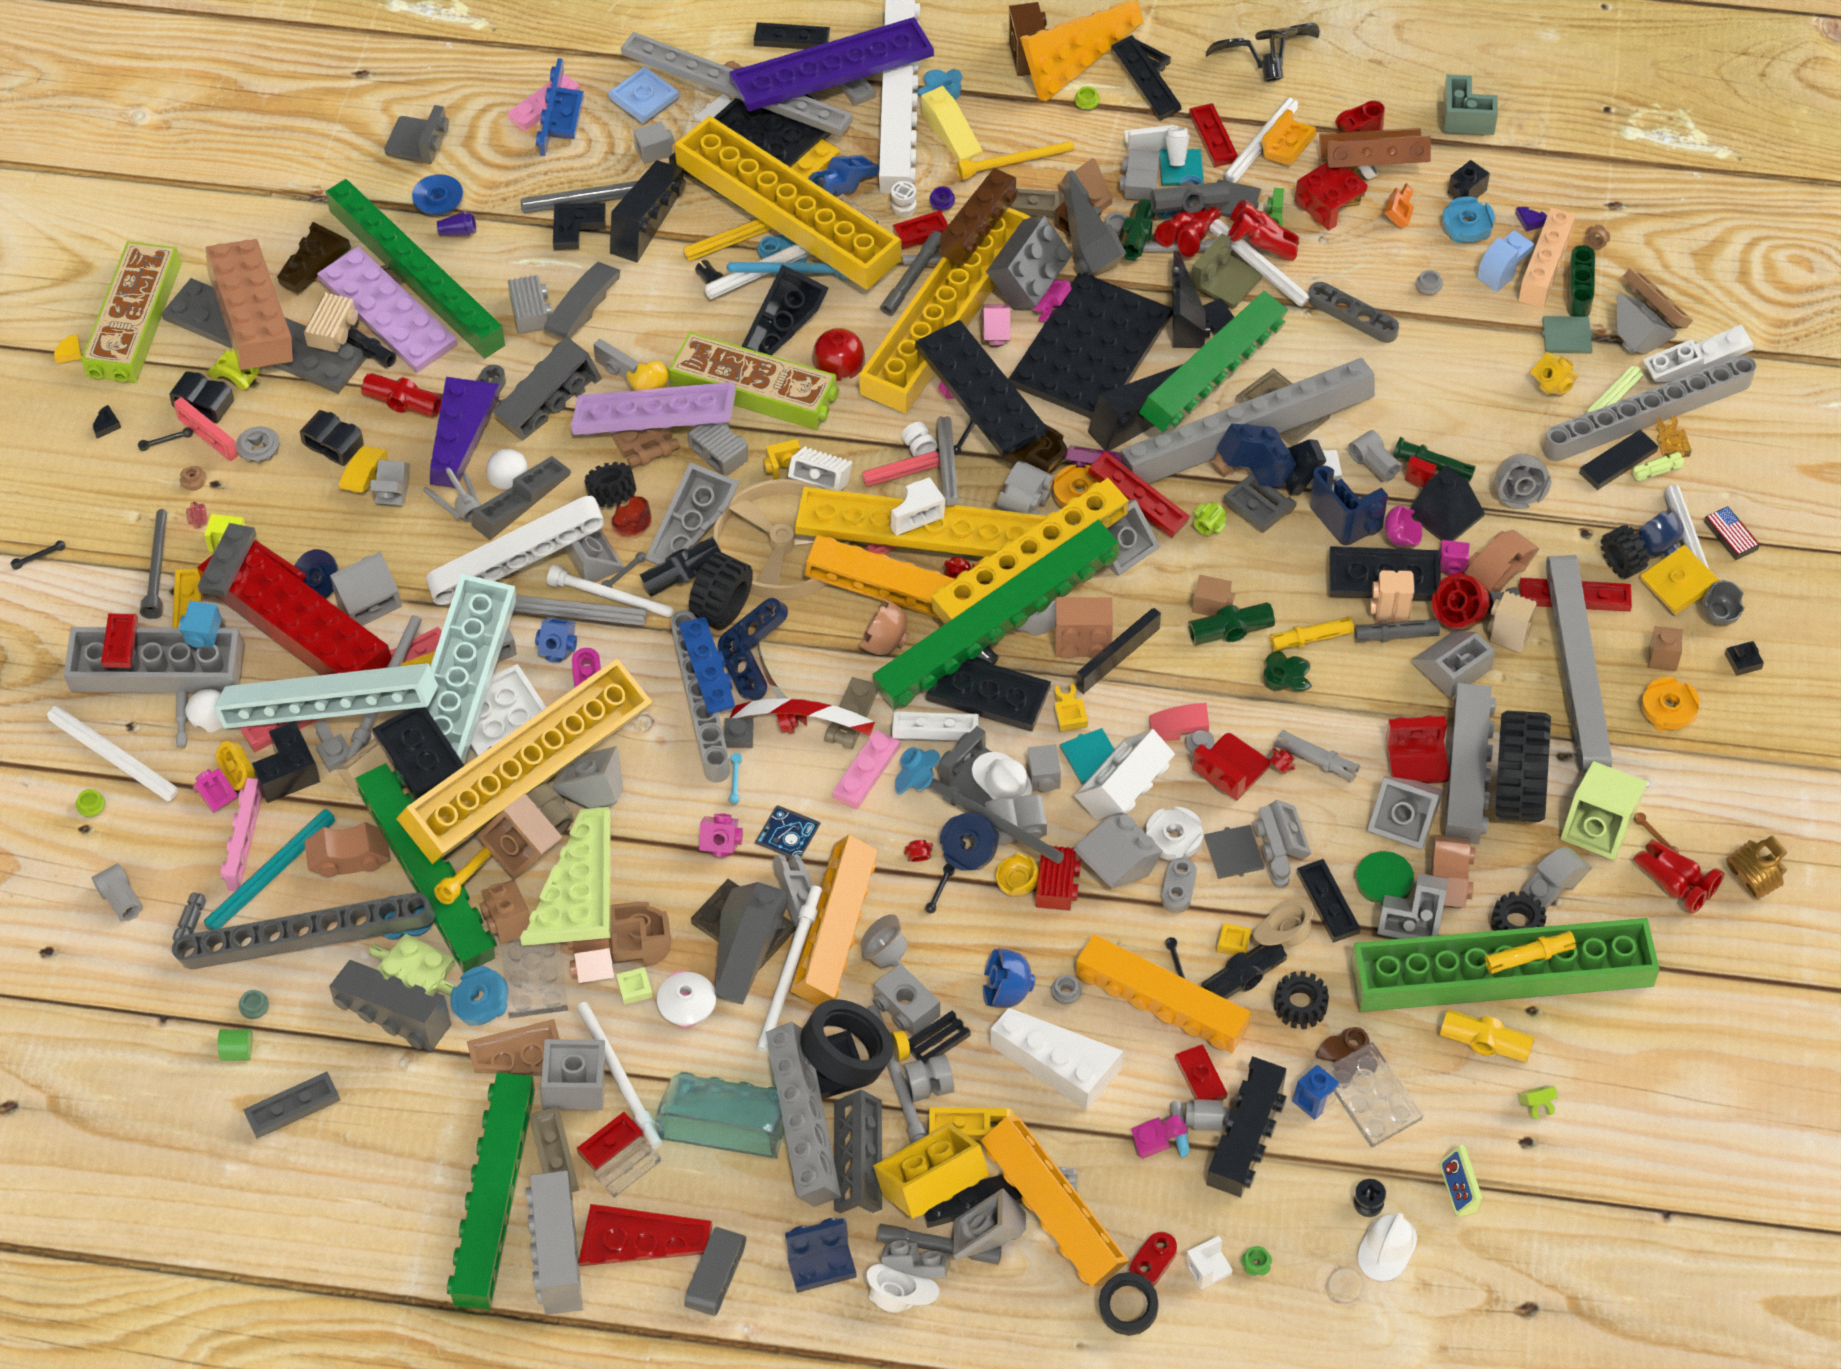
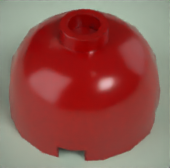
M832 328L825 331L816 340L813 347V363L816 369L835 374L836 381H842V377L850 376L851 379L857 376L864 367L865 352L863 343L855 333L848 329Z
M1463 573L1451 574L1442 579L1437 592L1433 593L1432 609L1436 618L1446 626L1458 630L1470 629L1480 624L1487 615L1490 606L1486 587L1475 577Z

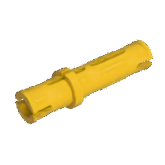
M1347 616L1307 627L1294 626L1292 630L1270 634V646L1274 652L1290 647L1302 648L1305 644L1353 634L1354 625L1351 617Z
M1571 931L1545 938V936L1538 937L1535 942L1486 955L1485 961L1489 962H1485L1488 972L1494 974L1495 972L1534 960L1551 959L1552 955L1576 949V945L1572 944L1575 943V939Z

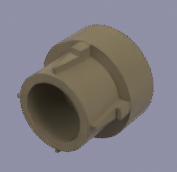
M548 783L537 786L527 794L529 799L535 803L537 808L560 835L569 828L573 821V816L571 815L573 812L564 804L565 800Z

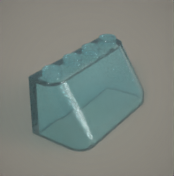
M680 1072L672 1076L659 1103L656 1114L657 1131L661 1140L774 1159L778 1158L784 1133V1124L777 1088L774 1086L764 1088L754 1086L749 1082L734 1083L724 1081L719 1077L704 1078L689 1072Z

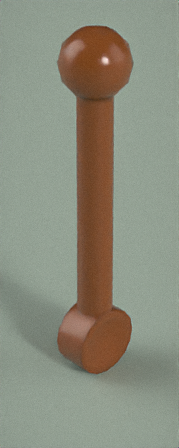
M1638 812L1635 814L1634 822L1636 824L1643 825L1660 843L1679 853V849L1676 846H1671L1646 821L1644 813Z

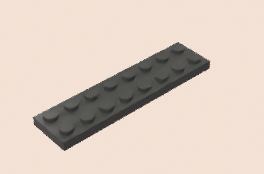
M190 278L162 312L163 320L232 349L213 287ZM285 317L292 337L293 362L271 366L339 394L367 359L362 350L348 343L341 344L338 352L307 346L304 336V330L307 326Z

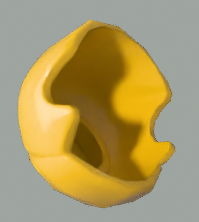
M652 361L647 365L639 363L635 373L627 372L626 381L633 390L664 388L669 380L668 368L661 361Z
M1019 852L1012 857L1005 858L997 866L995 875L1000 890L1013 897L1030 894L1037 887L1038 865L1032 856L1028 857Z

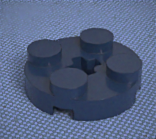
M963 813L950 818L940 834V844H942L944 851L942 854L945 860L959 870H980L991 862L997 851L998 831L986 817L977 813ZM973 835L975 844L967 850L965 848L966 842L963 841L964 836L970 837Z

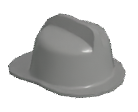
M889 914L875 921L865 932L861 940L864 959L871 960L880 968H886L890 965L898 966L901 963V957L908 949V942L901 931L900 922L896 915Z

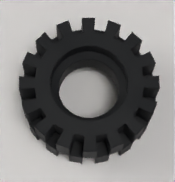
M609 462L604 463V467L598 465L595 467L596 470L591 469L589 474L585 476L584 482L588 496L596 498L599 507H604L605 504L608 507H613V503L620 505L622 500L627 502L630 500L629 497H633L635 495L634 492L637 490L632 469L623 462L619 465L618 462H613L612 465H609Z
M1622 525L1604 534L1600 542L1602 544L1601 551L1605 552L1603 557L1609 561L1607 565L1609 568L1612 566V571L1615 574L1618 573V577H1623L1624 579L1641 572L1649 565L1647 563L1649 557L1646 556L1648 551L1643 547L1645 545L1644 541H1640V535L1638 533L1634 534V529L1632 527L1629 528L1628 525Z
M1514 891L1509 892L1508 897L1504 894L1501 896L1500 901L1497 900L1491 918V929L1494 928L1493 931L1545 927L1546 909L1541 907L1542 902L1539 899L1535 902L1533 901L1534 895L1529 894L1528 898L1524 897L1525 892L1519 891V896H1515ZM1519 913L1526 916L1530 923L1527 926H1516L1510 923L1507 917L1509 914Z
M1296 971L1291 972L1290 979L1287 975L1282 977V982L1279 981L1274 997V1010H1277L1276 1015L1278 1018L1283 1017L1282 1023L1287 1025L1291 1021V1028L1296 1029L1297 1024H1301L1302 1029H1307L1308 1023H1310L1311 1027H1314L1317 1024V1020L1319 1022L1323 1020L1327 1012L1329 994L1327 985L1323 986L1324 981L1321 978L1315 981L1316 975L1311 973L1310 977H1306V971H1301L1300 976H1297ZM1296 993H1303L1310 996L1313 1003L1308 1007H1298L1291 1003L1290 997Z

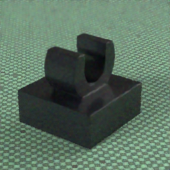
M1754 641L1726 648L1725 656L1736 676L1762 669L1764 662Z

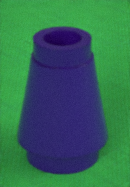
M463 211L437 221L439 235L471 236V233H476L474 214Z

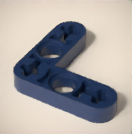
M768 598L723 633L718 641V650L722 652L725 664L742 696L752 701L763 698L767 691V682L750 648L780 626L788 616V608L785 603L775 598ZM757 622V630L754 634L749 635V626ZM733 646L734 650L737 651V653L730 650V648ZM746 659L747 666L744 671L739 673L738 665L742 660ZM747 679H750L751 681L755 682V684L752 686L751 682Z

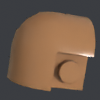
M649 902L611 905V940L614 962L643 959L644 967L663 960L671 947L669 918L666 911L662 912L657 908L650 907Z

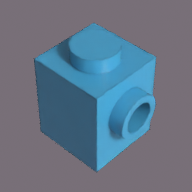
M189 601L186 614L181 616L179 622V631L182 632L186 644L196 648L204 646L214 647L222 620L218 606L216 604Z

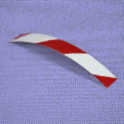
M788 698L763 699L735 705L730 715V718H741L772 713L799 714L836 722L869 737L875 724L874 721L837 706Z

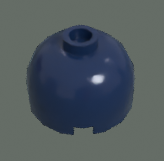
M1670 506L1666 512H1661L1639 529L1640 532H1638L1640 535L1639 540L1644 541L1645 545L1643 547L1648 551L1646 556L1656 558L1664 554L1667 557L1679 549L1677 543L1683 538L1684 526L1677 512Z

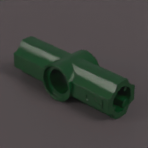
M1140 199L1138 203H1134L1130 217L1125 218L1121 244L1126 252L1124 255L1126 260L1135 261L1136 258L1142 256L1146 242L1149 243L1151 240L1155 213L1152 211L1151 203L1148 199Z
M1268 602L1241 609L1235 605H1228L1221 608L1216 615L1188 621L1190 638L1195 645L1219 639H1225L1227 642H1236L1243 639L1248 632L1275 626L1274 611Z

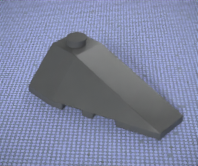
M1071 170L1062 179L1074 258L1076 260L1075 266L1081 275L1087 274L1090 277H1096L1112 270L1126 252L1113 227L1110 224L1105 225L1101 220L1100 215L1102 212L1099 207L1091 206L1087 190L1074 171Z
M760 882L731 889L721 911L715 987L717 997L744 1004L787 909L785 890Z

